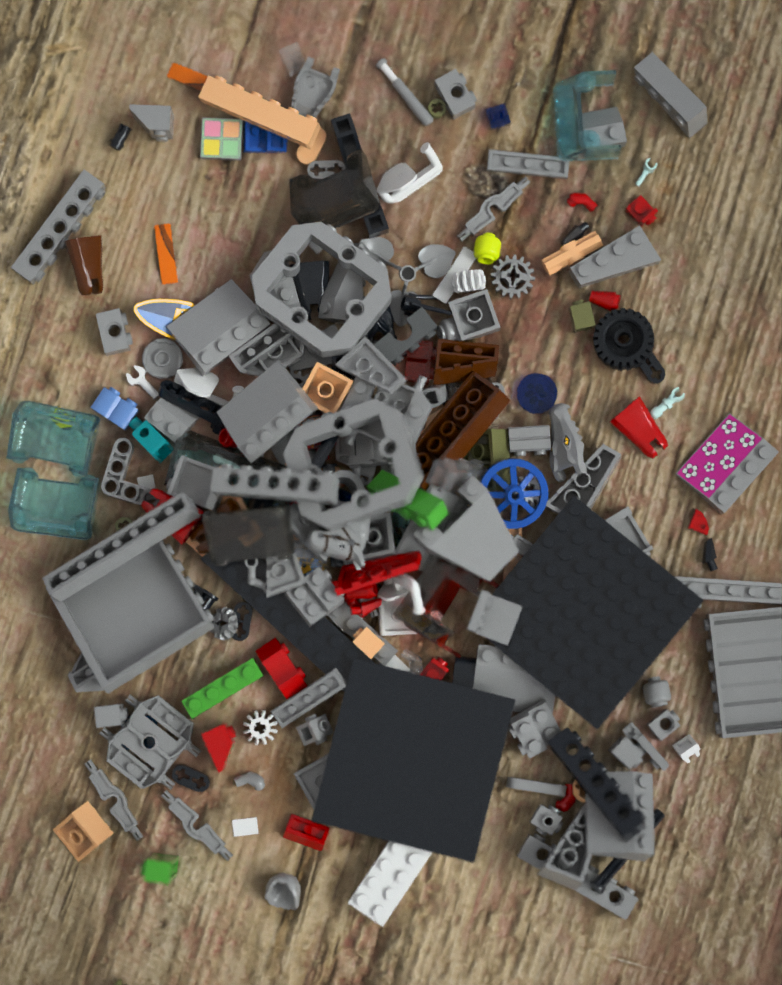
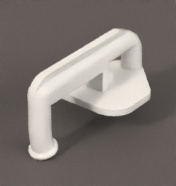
M424 143L420 151L425 153L431 164L416 174L406 163L397 164L384 173L377 188V192L384 202L396 203L402 201L442 172V164L430 143Z
M197 368L177 370L174 382L183 386L188 392L205 397L221 406L229 402L212 394L219 382V378L214 373L208 372L203 376ZM233 387V398L238 393H240L244 389V387Z
M406 574L384 580V585L378 592L379 598L384 601H393L411 594L414 606L413 613L420 615L425 612L420 593V583Z

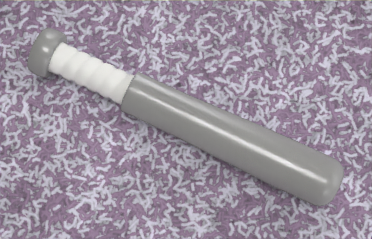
M385 58L378 61L376 68L381 69L385 73L392 86L424 126L430 125L433 122V117L404 82L397 78L387 65Z

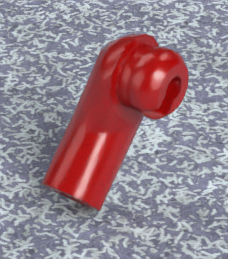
M573 783L565 784L567 786L566 796L555 803V808L559 811L567 812L576 802L572 789Z

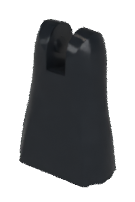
M330 261L300 263L299 273L293 276L300 306L307 311L308 320H311L312 313L310 304H318L317 310L319 313L321 298L329 283Z

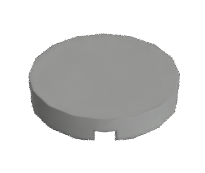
M166 338L156 339L145 347L142 354V363L152 377L169 379L176 375L178 369H181L183 354L180 347L174 341Z

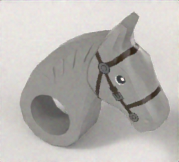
M349 470L334 472L333 476L340 479L339 483L345 484L350 489L352 496L359 490H365L363 482L353 472ZM364 498L361 500V507L367 505L368 498ZM337 499V504H324L326 510H329L349 502H343ZM370 518L335 531L328 529L324 531L312 530L307 535L306 545L312 551L325 554L337 560L352 561L355 569L361 570V567L365 566L362 551L369 534Z

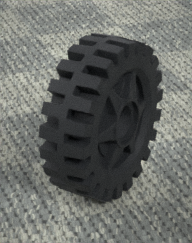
M620 308V310L615 309L611 313L608 312L605 314V317L599 320L598 325L595 327L593 344L599 359L606 366L608 365L610 368L620 371L625 369L628 371L639 367L640 364L645 363L646 359L650 357L654 347V333L650 322L641 313L635 312L633 309L625 310V308ZM620 336H628L629 341L625 344L618 341Z

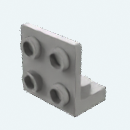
M482 590L467 629L480 636L508 645L522 606Z

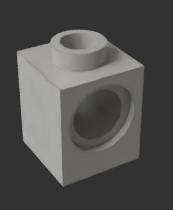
M665 709L646 725L656 738L662 741L680 727L678 723L680 718L673 710L669 712L668 709ZM663 718H667L670 721L669 728L665 730L660 727V721Z

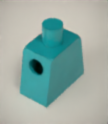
M135 417L129 423V426L134 430L132 432L134 438L159 463L164 461L175 450L147 420L142 422L138 417Z

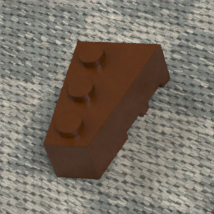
M438 339L433 386L465 381L473 371L483 378L496 377L499 345Z

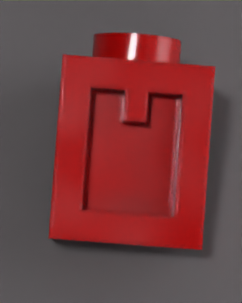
M642 195L625 208L641 227L645 224L649 226L657 219L655 215L658 210L656 208L653 209Z
M439 656L437 659L432 657L420 675L442 680L449 671L446 667L448 663Z

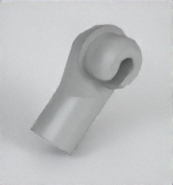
M247 772L234 778L237 787L247 783L254 786L255 790L258 791L265 787L263 777L254 772Z

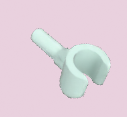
M651 158L647 159L644 163V170L635 183L637 186H640L645 177L656 169L657 162L654 167L648 166Z

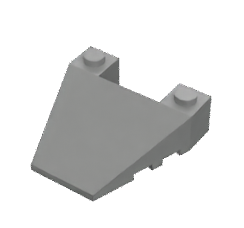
M472 476L458 490L459 496L470 508L444 534L437 527L433 531L426 527H420L414 533V537L431 555L444 559L448 563L463 568L465 571L490 582L519 551L488 489Z

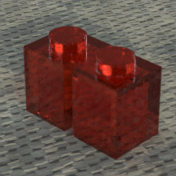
M422 340L419 343L420 347L413 353L407 352L405 378L406 382L416 383L419 375L427 378L425 384L429 385V379L433 380L435 368L431 367V359H436L437 347H433V341Z

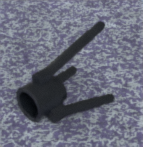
M409 293L404 295L401 301L400 309L404 311L406 316H411L421 307L425 310L452 315L451 311L424 305L418 300H439L433 295Z

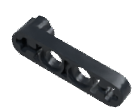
M165 380L161 382L158 390L161 398L210 422L212 432L219 435L222 429L226 428L217 414V411L223 406L205 397L188 392L183 386L173 381ZM183 397H184V398H188V399H190L191 401H186V400H184V399H182V398H183ZM200 407H206L209 409V411L203 410Z

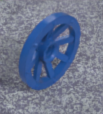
M508 458L496 462L483 474L480 483L486 488L490 479L493 478L504 489L503 492L489 491L492 498L505 499L497 506L499 513L511 504L510 520L503 519L508 529L528 526L543 513L548 501V485L542 472L532 463L523 459ZM516 466L529 470L519 485L517 484ZM509 467L511 484H507L497 472ZM535 476L540 489L524 491L525 487ZM513 492L518 493L516 498H512ZM540 496L535 509L524 500L525 497ZM520 504L530 514L517 520V510Z

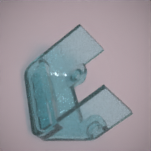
M616 70L585 71L562 80L555 85L553 98L556 148L560 159L564 161L619 158L621 145H600V137L595 131L583 130L581 93L590 92L595 86L614 85Z

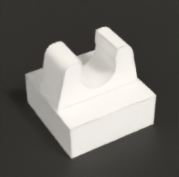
M690 734L672 745L677 754L686 763L690 762L688 757L691 755L700 756V747Z

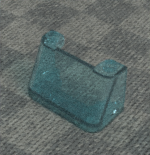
M22 401L12 415L6 458L11 459L15 463H24V461L33 457L69 465V471L73 475L79 477L87 476L98 435L100 418L92 414L38 402Z
M17 468L8 507L11 528L19 532L82 540L92 538L100 484L99 478L86 475L80 478L79 484L39 479V475L34 469Z

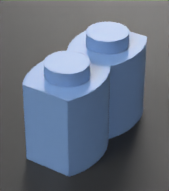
M104 387L90 408L126 431L129 423L139 412L136 408L138 404L129 398L126 401L119 397L121 393L114 388L106 389Z

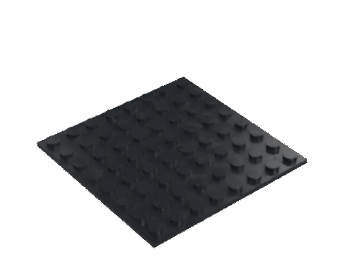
M573 496L492 594L522 606L509 644L504 645L491 639L488 640L598 730L704 600L578 498Z
M353 658L312 821L474 863L515 699Z

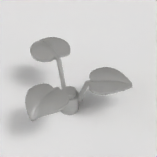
M373 237L361 239L359 242L363 244V248L370 254L372 259L375 261L378 259L385 265L388 264L399 270V277L404 281L403 290L391 292V304L389 305L394 321L398 326L407 324L406 319L410 317L404 315V311L400 309L404 295L409 293L417 295L412 291L406 292L408 282L413 281L416 277V271L424 268L427 276L440 278L449 271L456 252L447 246L438 244L428 245L418 254L421 265L415 268L410 265L400 267L389 261L393 257L394 249L391 242L387 239Z

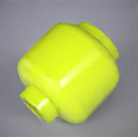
M484 233L478 236L475 240L473 252L478 262L489 265L499 259L501 241L493 233Z

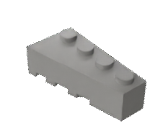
M603 444L585 462L587 471L583 474L575 472L547 501L545 508L558 515L571 498L575 496L592 509L622 458L621 454Z
M585 804L579 809L537 874L573 890H577L583 884L592 856L586 854Z

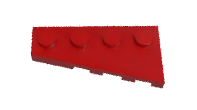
M418 550L364 561L365 566L361 567V570H356L353 564L344 565L334 590L337 596L412 572L419 569L422 555Z

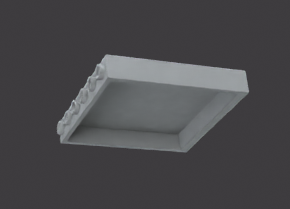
M164 540L156 543L62 602L50 595L101 688L107 694L215 628L211 622L214 620V617L209 609L204 610L202 604L205 603L198 592L194 593L192 587L195 585L189 576H184L182 571L185 568L179 559L175 561L172 556L175 554V551L170 543L165 544Z

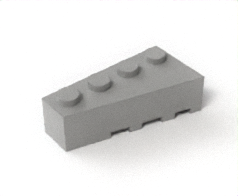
M653 52L634 67L636 82L647 89L649 95L660 104L688 138H691L708 123L707 107Z
M639 225L573 265L568 272L580 289L610 278L622 276L626 273L657 265L661 259Z

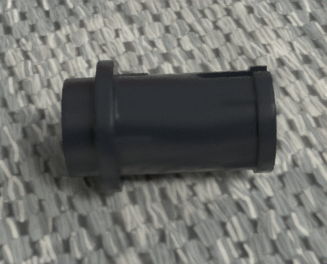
M120 123L113 139L109 140L111 142L110 146L118 151L124 148V143L132 129Z

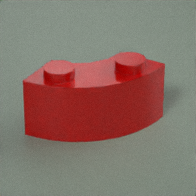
M275 637L255 651L286 699L307 687L304 681L305 673L300 666L298 668L295 667L287 655L290 651L284 642L280 644Z

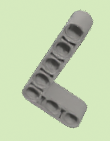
M119 438L113 445L101 483V489L110 497L141 506L143 500L150 494L151 489L125 481L133 456L134 446L130 440ZM128 443L129 450L126 453H120V444ZM116 462H121L123 465L122 471L115 473L113 465ZM109 482L116 483L117 488L114 492L107 491L106 486ZM135 488V497L127 498V489ZM156 499L153 503L154 507H156L160 500Z

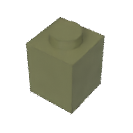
M584 300L573 302V306H570L568 310L574 333L593 329L596 325L590 302L585 303Z

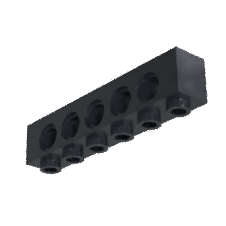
M568 727L548 741L550 749L624 841L628 842L646 828L644 821L646 817L640 809L635 810L631 805L633 801L626 793L622 794L620 792L618 782L613 777L610 779L606 775L607 769L605 766L593 759L595 755L588 746L584 748L580 743L582 739L575 730L571 732ZM571 749L578 750L575 755L568 754ZM584 764L591 765L590 769L586 771L580 768ZM596 780L604 781L601 786L593 785ZM610 795L617 797L613 802H607L606 798ZM623 811L630 813L626 818H620L619 814Z

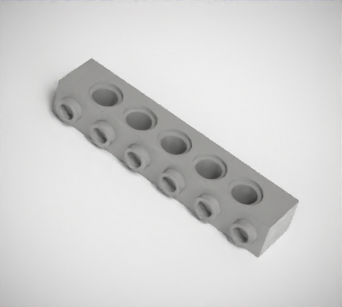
M83 170L11 268L33 285L35 282H40L45 275L44 270L47 266H52L56 261L58 251L66 247L64 241L69 240L72 233L75 234L81 227L80 222L84 216L88 217L94 209L92 206L96 200L100 201L105 195L106 187L104 183L86 170ZM87 191L90 193L89 198L86 200L79 198L82 192ZM70 208H77L75 216L70 217L67 215ZM59 224L65 225V230L62 233L55 232V228ZM47 240L53 241V246L50 249L43 248V244ZM34 257H41L39 265H31V260Z
M221 464V467H213L210 492L219 496L337 504L340 479L333 476L334 473L325 471L318 475L313 474V471L309 470L293 473L291 469H281L280 472H277L268 467L253 470V467L241 466L240 469H236L232 465ZM238 476V482L232 485V479ZM258 477V484L252 487V480ZM275 479H278L279 483L277 487L272 488V482ZM298 480V487L292 490V483ZM315 482H319V488L316 491H312V485Z
M537 833L533 836L528 834L517 853V857L540 870L556 845L554 843L552 846L544 843L546 839ZM541 848H545L548 851L545 859L537 858V851ZM589 864L583 884L575 891L627 920L639 899L634 895L636 891L626 885L624 888L616 885L618 881L614 878L603 888V894L593 891L589 883L596 880L600 870ZM614 890L619 891V899L617 901H610L609 894Z

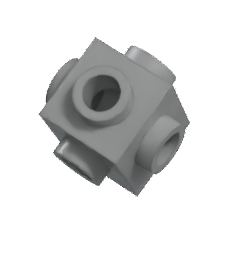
M316 714L305 718L306 723L296 727L304 746L313 742L316 745L327 741L326 736L334 733L326 714L319 717Z
M539 804L529 822L537 826L535 830L546 836L547 833L553 835L554 832L558 833L561 829L563 817L559 815L560 811L555 807L549 805L547 808ZM550 817V823L545 824V819Z

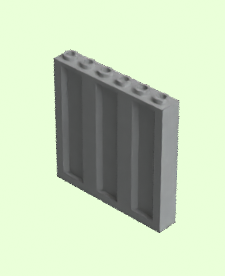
M782 607L707 614V619H704V630L708 631L709 639H706V649L711 654V660H708L709 672L713 673L710 687L711 692L715 693L716 700L712 703L714 714L717 713L718 722H715L716 734H719L720 738L781 733Z

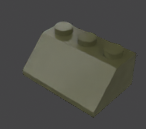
M487 429L463 458L465 483L472 476L480 482L483 474L490 466L498 461L510 458L508 429ZM509 467L499 470L497 474L507 484H511ZM493 478L490 479L487 486L488 491L503 492L504 489Z

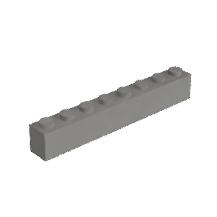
M181 492L43 577L49 594L62 602L201 517L193 500L184 492Z

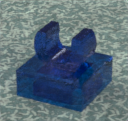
M505 103L485 109L491 130L511 124Z

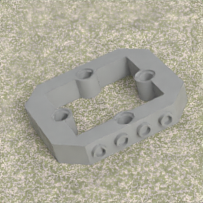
M322 222L292 225L252 275L256 310L322 358L346 355L366 336L391 304V291L386 265L378 259L376 261L372 259L365 249L354 246L353 241L347 236L342 237L336 233L337 230L330 224L325 225ZM311 241L336 258L342 268L353 270L374 286L363 300L353 299L347 303V321L333 338H330L308 322V314L304 308L293 307L290 309L270 294L284 275L293 277L299 273V256ZM349 253L353 255V258L346 260L343 258V255ZM288 261H293L295 265L293 267H287L285 266V263ZM355 308L360 309L361 313L353 315L351 310ZM300 316L303 318V321L295 323L292 319Z
M366 398L361 400L358 405L344 406L341 408V411L325 413L319 419L305 420L302 422V425L297 426L283 452L287 469L293 470V473L309 470L321 475L322 470L312 465L307 446L337 435L341 437L348 436L356 428L381 420L386 438L380 442L379 451L389 461L394 462L400 485L372 495L365 490H359L353 494L351 502L327 511L324 503L297 501L301 516L330 531H335L409 505L424 476L405 415L376 399ZM344 420V426L340 429H337L338 423ZM391 445H395V451L388 454V448ZM298 480L292 483L293 489L298 487ZM315 482L312 485V491H316L319 488V482ZM364 498H368L367 505L361 507V500Z

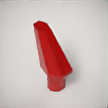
M378 598L361 602L360 606L350 607V614H360L361 618L380 607L382 599Z

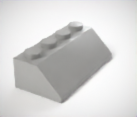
M431 483L426 492L442 499L448 511V515L436 526L444 534L466 512L468 504L451 490ZM411 520L394 555L419 550L422 559L418 570L431 574L438 564L439 557L431 555L415 540L414 533L420 526Z

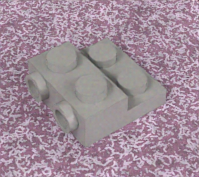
M320 567L305 576L307 584L285 592L286 598L309 627L338 608L345 600L343 597L345 594L337 596L334 590L335 586L330 581L332 580L330 573L325 569L322 571Z
M545 700L511 717V726L508 728L512 737L518 738L520 744L517 746L523 756L527 755L529 759L547 750L548 741L561 732Z

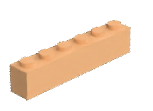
M208 75L198 96L202 103L308 149L312 148L321 129L317 122L318 119L311 115L304 117L299 114L298 110L292 107H288V109L283 108L281 103L276 100L270 99L267 101L262 99L263 96L257 92L252 91L248 93L244 91V87L236 83L233 86L227 84L226 80L220 76L213 78Z

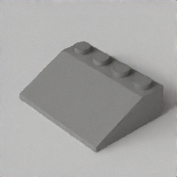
M231 279L166 326V328L204 376L229 358L230 354L266 330L270 323L262 313L256 310V305Z
M277 360L218 410L217 414L237 447L250 463H253L317 410L318 407L282 363Z
M478 644L473 689L515 699L513 708L515 712H522L545 700L553 714L555 695L496 646Z
M634 771L606 772L610 779L613 777L618 782L620 792L622 794L626 793L631 798L633 808L635 810L640 809L646 817L644 820L646 828L628 842H625L585 792L586 854L645 861L654 855L653 774ZM596 780L593 785L601 786L604 781ZM610 795L606 798V801L613 802L617 797ZM623 811L619 814V817L626 818L630 813Z

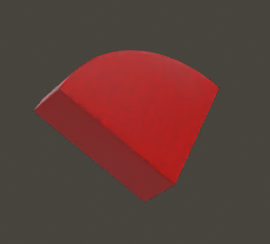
M695 509L687 528L707 536L709 530L707 520L701 511Z

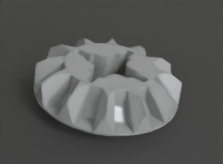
M223 607L217 609L216 614H212L214 617L212 623L215 628L210 631L214 633L215 638L228 640L237 630L238 618L231 608ZM223 621L228 623L223 626H220V623Z

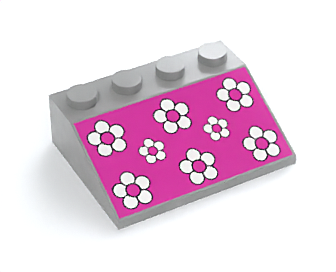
M729 413L675 474L722 515L779 452L763 437Z

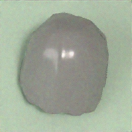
M279 873L269 879L264 899L270 905L277 908L282 907L287 910H296L299 907L301 885L295 876Z

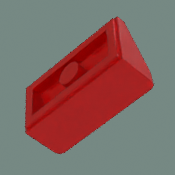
M291 814L283 838L322 851L330 827Z

